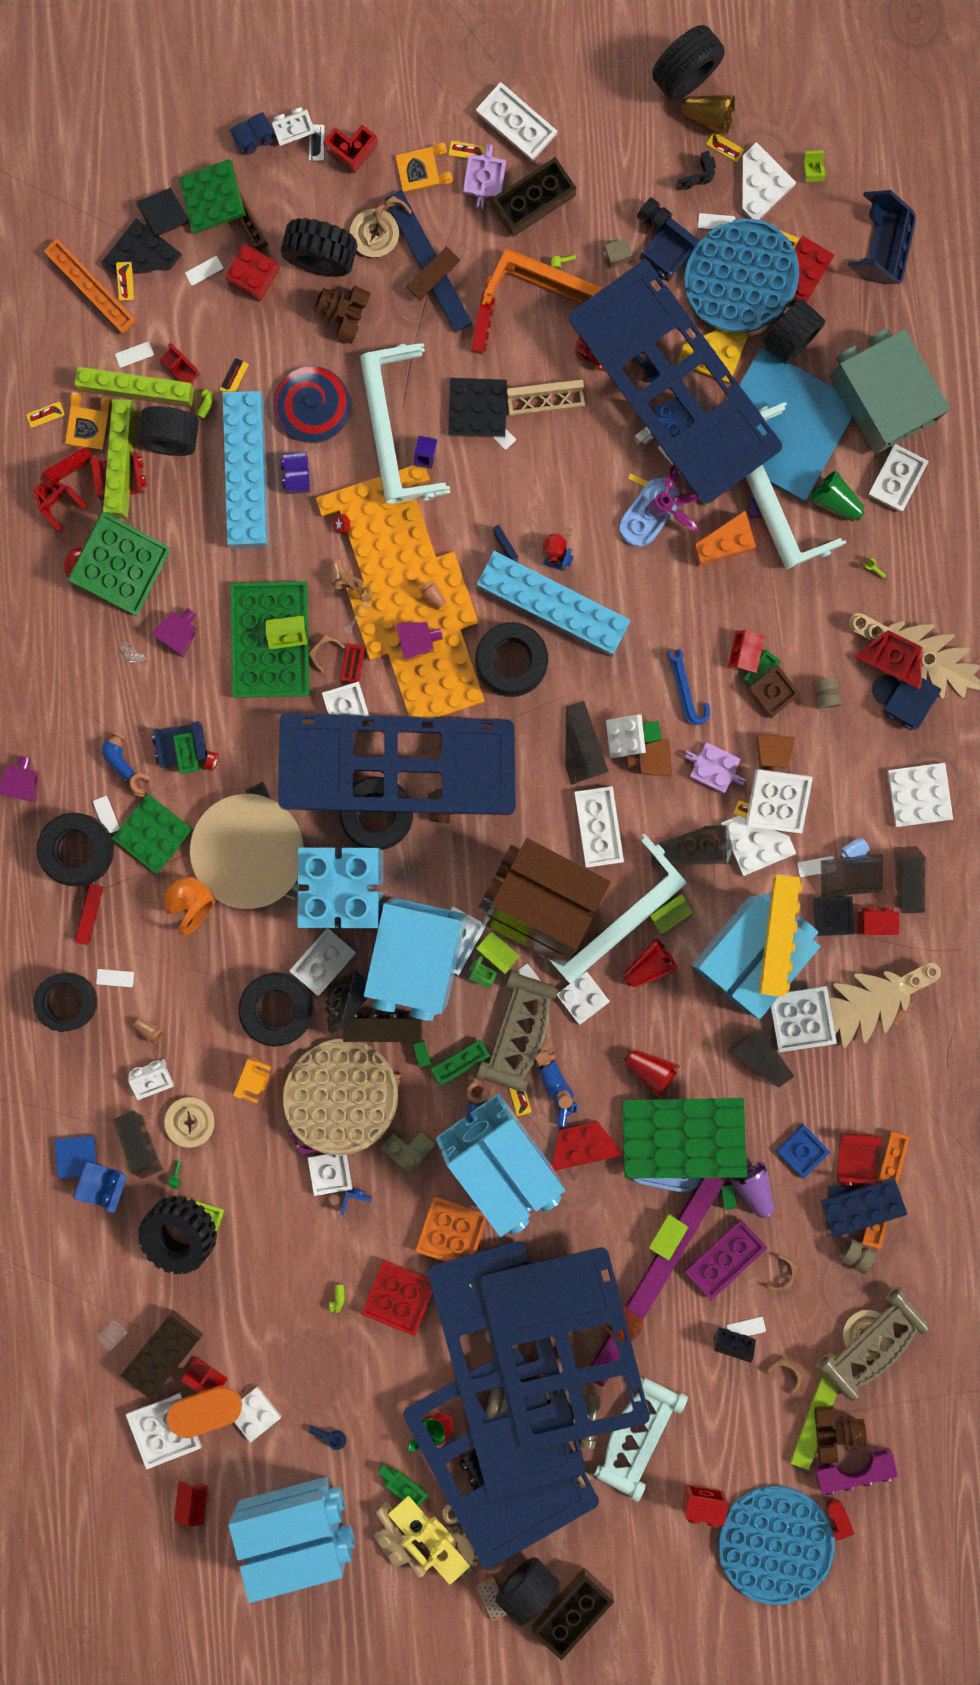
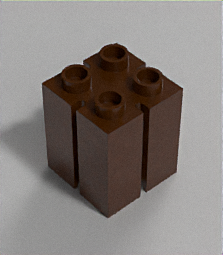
M526 838L521 849L511 844L495 874L504 879V882L495 878L492 879L478 907L487 913L482 924L565 966L576 952L592 920L589 916L591 912L596 913L611 881Z

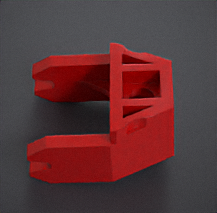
M41 482L33 490L39 511L60 532L64 528L52 515L51 507L65 494L69 495L82 509L88 507L72 487L60 482L55 483L49 488Z

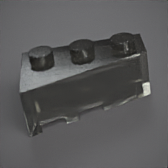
M917 846L894 847L895 888L897 890L895 906L898 907L902 914L924 913L926 857Z
M756 1028L727 1049L729 1053L778 1088L794 1077L793 1073L759 1028Z
M133 1110L113 1119L130 1172L144 1179L162 1171L163 1167L152 1144V1138L145 1127L146 1121L144 1116Z

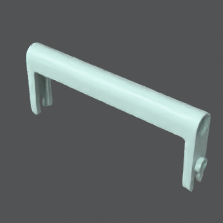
M400 344L396 348L368 352L360 356L384 497L387 504L419 499L428 501L436 496L450 493V486H446V483L402 488L383 387L381 365L422 357V352H425V349L422 348L424 344Z
M785 402L770 409L766 406L758 411L766 421L782 414V411L786 410L784 406L787 404ZM763 465L746 476L785 570L817 556L824 558L831 554V550L841 547L846 543V541H842L839 538L801 553Z
M645 834L642 835L644 838L641 841L667 871L668 875L573 958L569 959L565 966L550 960L570 984L687 884L664 857L665 851L659 844L655 846Z

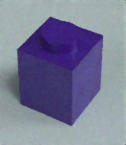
M418 436L414 453V466L432 469L436 455L437 439Z

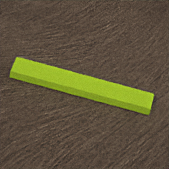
M829 1353L834 1359L838 1356L833 1353ZM825 1374L821 1375L790 1460L791 1464L806 1470L810 1469L817 1450L814 1407L833 1405L839 1390Z

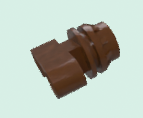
M354 285L348 300H345V292L341 291L338 294L336 289L328 290L322 288L315 303L314 312L319 313L324 320L329 318V323L333 324L335 319L340 320L335 337L352 344L359 328L357 326L358 321L362 317L363 308L367 306L370 292Z
M833 1405L814 1407L820 1464L838 1463L837 1445H842L844 1451H848L849 1446L851 1450H856L860 1445H866L867 1436L863 1418L856 1419L853 1416H847L846 1420L843 1415L840 1416V1422L835 1423Z

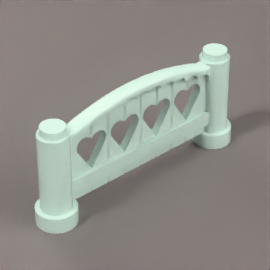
M642 1377L640 1378L646 1400L651 1402L656 1411V1414H650V1419L645 1424L648 1431L632 1432L630 1428L613 1431L608 1442L604 1465H598L593 1475L597 1477L596 1479L631 1496L630 1499L637 1503L646 1484L639 1480L671 1413L674 1411L681 1414L688 1399V1396L682 1393L677 1394ZM639 1392L634 1396V1402L641 1401ZM631 1401L625 1407L621 1414L628 1413L633 1410ZM632 1435L640 1449L624 1450L622 1444L626 1442L625 1437ZM622 1452L631 1466L616 1468L613 1462L617 1460V1454Z

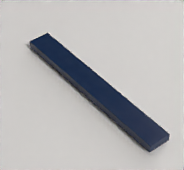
M401 189L386 197L385 201L395 196L397 199L405 202L411 209L412 213L409 215L400 206L389 207L418 264L423 270L437 255ZM446 275L432 290L456 333L471 325L472 321Z

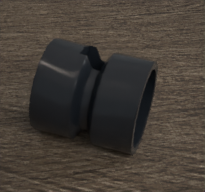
M650 197L638 212L637 218L644 224L649 223V228L658 234L664 227L666 220L672 217L673 213L665 207L660 208V203L653 197Z

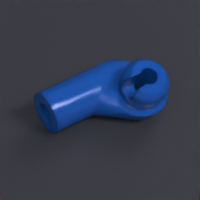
M573 1101L571 1107L567 1109L559 1108L557 1126L566 1127L567 1116L578 1111L577 1103Z

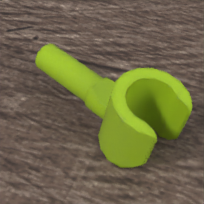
M572 255L562 258L554 256L550 261V266L561 269V263L575 260L576 256Z
M866 556L869 559V564L866 565L861 562L862 567L873 570L884 579L886 575L878 569L876 561Z

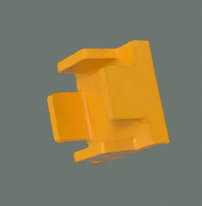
M253 1056L247 1059L233 1096L257 1103L259 1097L251 1095L247 1091L258 1095L260 1091L264 1090L270 1074L257 1069L256 1066L270 1070L272 1065L260 1061Z

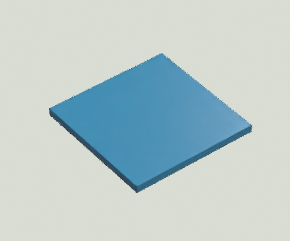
M760 347L740 386L757 410L766 406L770 409L785 402L787 404L784 406L786 410L782 411V414L765 421L781 441L782 449L778 454L765 462L763 467L772 485L805 502L853 416L836 388L791 363L784 364L773 353ZM760 424L757 429L764 436L767 434V431Z

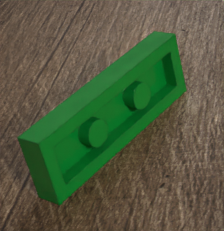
M480 1039L431 1068V1071L441 1086L490 1057V1054Z

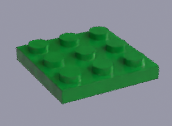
M224 160L179 178L192 233L197 234L246 216L232 160Z
M147 794L112 839L158 874L194 829L153 796Z

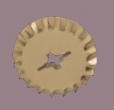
M368 209L355 217L350 227V233L357 241V251L373 259L375 257L381 258L394 250L398 243V224L391 214L383 211L380 219L387 229V232L384 233L373 214L376 209ZM377 228L379 236H375L372 240L370 232H374Z
M193 1097L182 1098L174 1102L167 1110L164 1120L165 1130L169 1138L177 1145L187 1148L197 1147L205 1143L212 1135L215 1124L210 1106L203 1100ZM189 1114L191 1119L195 1120V1123L192 1124L191 1133L189 1125L185 1124V1121L188 1120Z
M870 1309L860 1310L848 1318L842 1332L846 1348L863 1333L860 1328L865 1330L881 1313ZM879 1336L881 1351H885L887 1346L892 1345V1338ZM865 1349L866 1361L877 1359L879 1352Z
M446 1527V1530L454 1538L451 1544L455 1548L457 1542L458 1552L470 1565L460 1575L466 1576L469 1572L473 1571L479 1559L462 1527ZM443 1550L437 1557L445 1559L448 1553Z

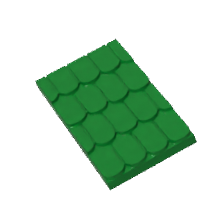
M744 1098L622 1100L624 1178L747 1177Z

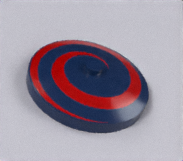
M316 366L302 367L288 374L279 384L274 397V411L280 426L289 436L304 443H320L333 438L343 429L350 413V398L346 386L333 372Z

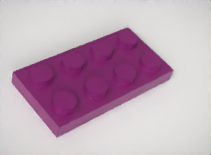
M740 1218L684 1272L712 1301L767 1249V1246Z

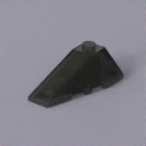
M584 701L566 706L565 768L571 785L605 775L609 772Z
M727 825L705 826L685 835L659 843L665 851L664 857L671 865L732 864V843ZM652 854V865H661Z
M357 970L327 986L324 1002L327 1004L325 1009L329 1015L327 1024L328 1031L331 1034L346 1027L368 999V997H364L367 980Z

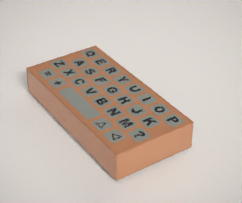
M492 1576L476 1583L491 1621L493 1622L508 1615L496 1603V1595L500 1588L495 1577Z

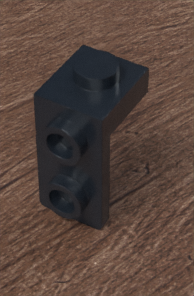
M709 151L701 153L699 161L703 172L678 179L676 184L677 190H688L696 184L701 183V185H705L713 180L716 164L714 157H710Z

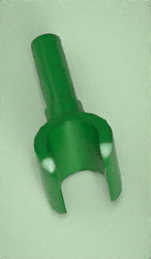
M176 1161L174 1173L168 1182L169 1186L174 1189H178L182 1181L176 1178L181 1165L180 1161Z

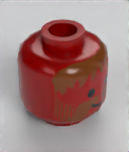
M560 534L548 535L543 540L542 556L552 564H558L560 560H564L567 553V540Z

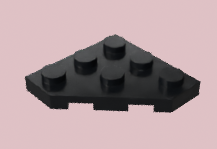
M135 219L101 264L117 276L116 263L131 262L132 273L142 274L156 270H171L182 254L160 236L154 237L152 231L146 225Z

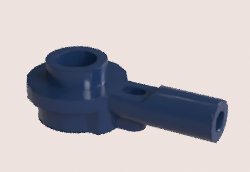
M637 355L633 358L645 370V376L649 382L652 383L659 378L660 375L654 366L650 365L643 357Z
M311 1425L308 1432L325 1439L330 1448L334 1450H340L346 1444V1435L341 1430H333L329 1433Z

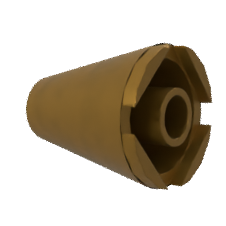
M731 94L688 96L682 102L681 112H683L684 117L720 134H727L733 120L731 118L732 111H735V96Z

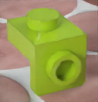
M823 150L805 152L803 170L806 182L825 181Z

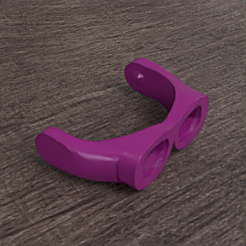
M292 1129L288 1131L289 1136L302 1156L316 1151L300 1146Z

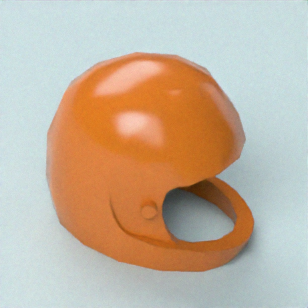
M184 877L174 881L167 888L163 896L164 909L167 914H175L184 909L188 910L178 930V933L184 936L192 933L204 921L215 904V897L210 889L194 877ZM192 919L191 924L186 928V926L188 925V923H189L190 920Z

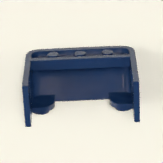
M892 190L864 192L863 196L872 203L869 216L876 224L869 258H862L860 262H848V267L862 278L889 284H900L904 277L914 232L915 212Z

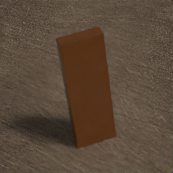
M446 246L406 286L407 289L421 301L460 262V259Z

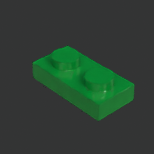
M193 733L173 736L180 774L200 771Z

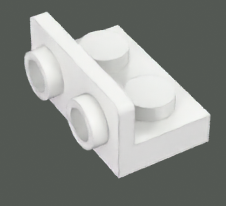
M302 107L291 110L292 114L286 117L284 114L273 117L274 121L271 124L280 146L315 133L307 109L303 110Z
M165 1059L155 1060L147 1066L137 1067L129 1072V1084L137 1100L174 1087L173 1080L166 1068Z

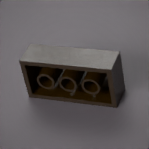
M554 157L492 198V208L513 238L576 197L577 188L557 158Z
M349 1013L348 1016L343 1018V1042H422L423 1020L411 1017L410 1013H407L406 1017H399V1013H388L387 1017H380V1013H369L367 1016H361V1013Z
M173 1310L120 1376L151 1400L200 1340L203 1333Z
M583 1568L532 1625V1634L562 1661L614 1603L613 1594L588 1570Z

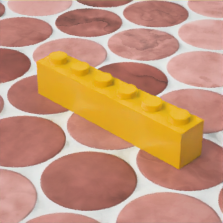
M773 875L758 991L760 994L785 997V993H789L790 981H787L788 973L792 971L790 954L794 953L795 942L792 941L793 933L796 934L798 923L795 922V915L800 910V902H797V899L803 887L800 877Z

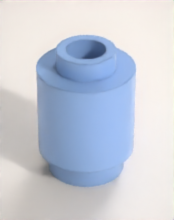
M863 838L855 839L841 848L842 853L840 857L846 864L852 865L866 856L870 848Z

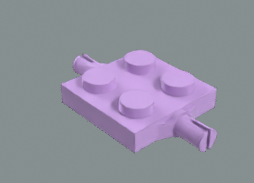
M489 144L485 145L484 155L468 156L463 194L477 197L476 208L480 209L481 203V210H484L485 199L493 198L502 192L506 160L497 159L492 156V144H490V148Z
M707 742L698 756L689 751L684 756V758L694 762L689 778L722 794L726 792L728 785L732 781L741 786L746 781V779L736 775V769L741 759Z

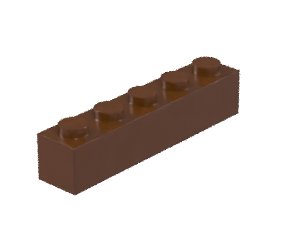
M241 194L246 216L241 217L240 220L255 248L260 250L268 245V242Z

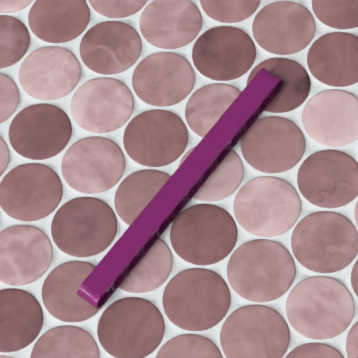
M702 1178V1182L695 1188L677 1220L689 1228L670 1260H667L661 1255L656 1254L623 1309L631 1340L727 1178ZM613 1329L590 1366L615 1361L620 1358ZM623 1329L618 1330L619 1342L626 1341ZM608 1379L595 1381L594 1383L603 1387Z

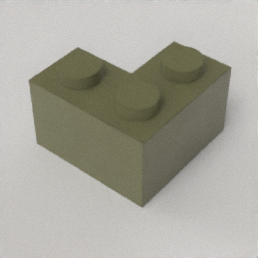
M422 1129L410 1143L394 1131L382 1144L381 1149L410 1174L434 1147L436 1141Z

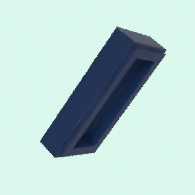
M498 524L493 527V534L507 557L515 562L518 561V555L500 525Z

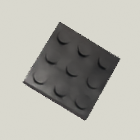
M450 378L448 436L505 438L507 380Z

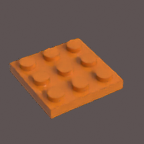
M434 1195L415 1252L442 1261H449L476 1253L487 1219L480 1210Z

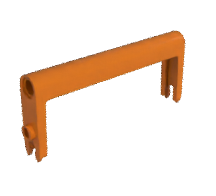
M506 248L493 276H489L486 281L485 287L487 289L484 293L482 304H490L505 273L512 274L582 304L603 288Z

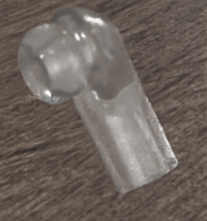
M127 642L121 644L120 652L128 662H146V653H136Z

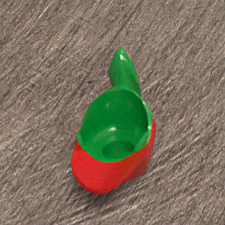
M445 1413L432 1414L422 1420L436 1446L442 1444L453 1430V1419ZM415 1438L409 1443L407 1452H414L420 1449Z

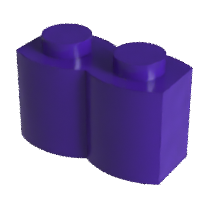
M307 452L283 453L284 459H280L281 471L285 470V478H282L283 489H286L287 494L309 493L310 479Z

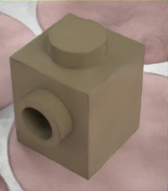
M627 238L610 240L605 245L604 252H602L604 263H608L610 269L630 263L633 257Z

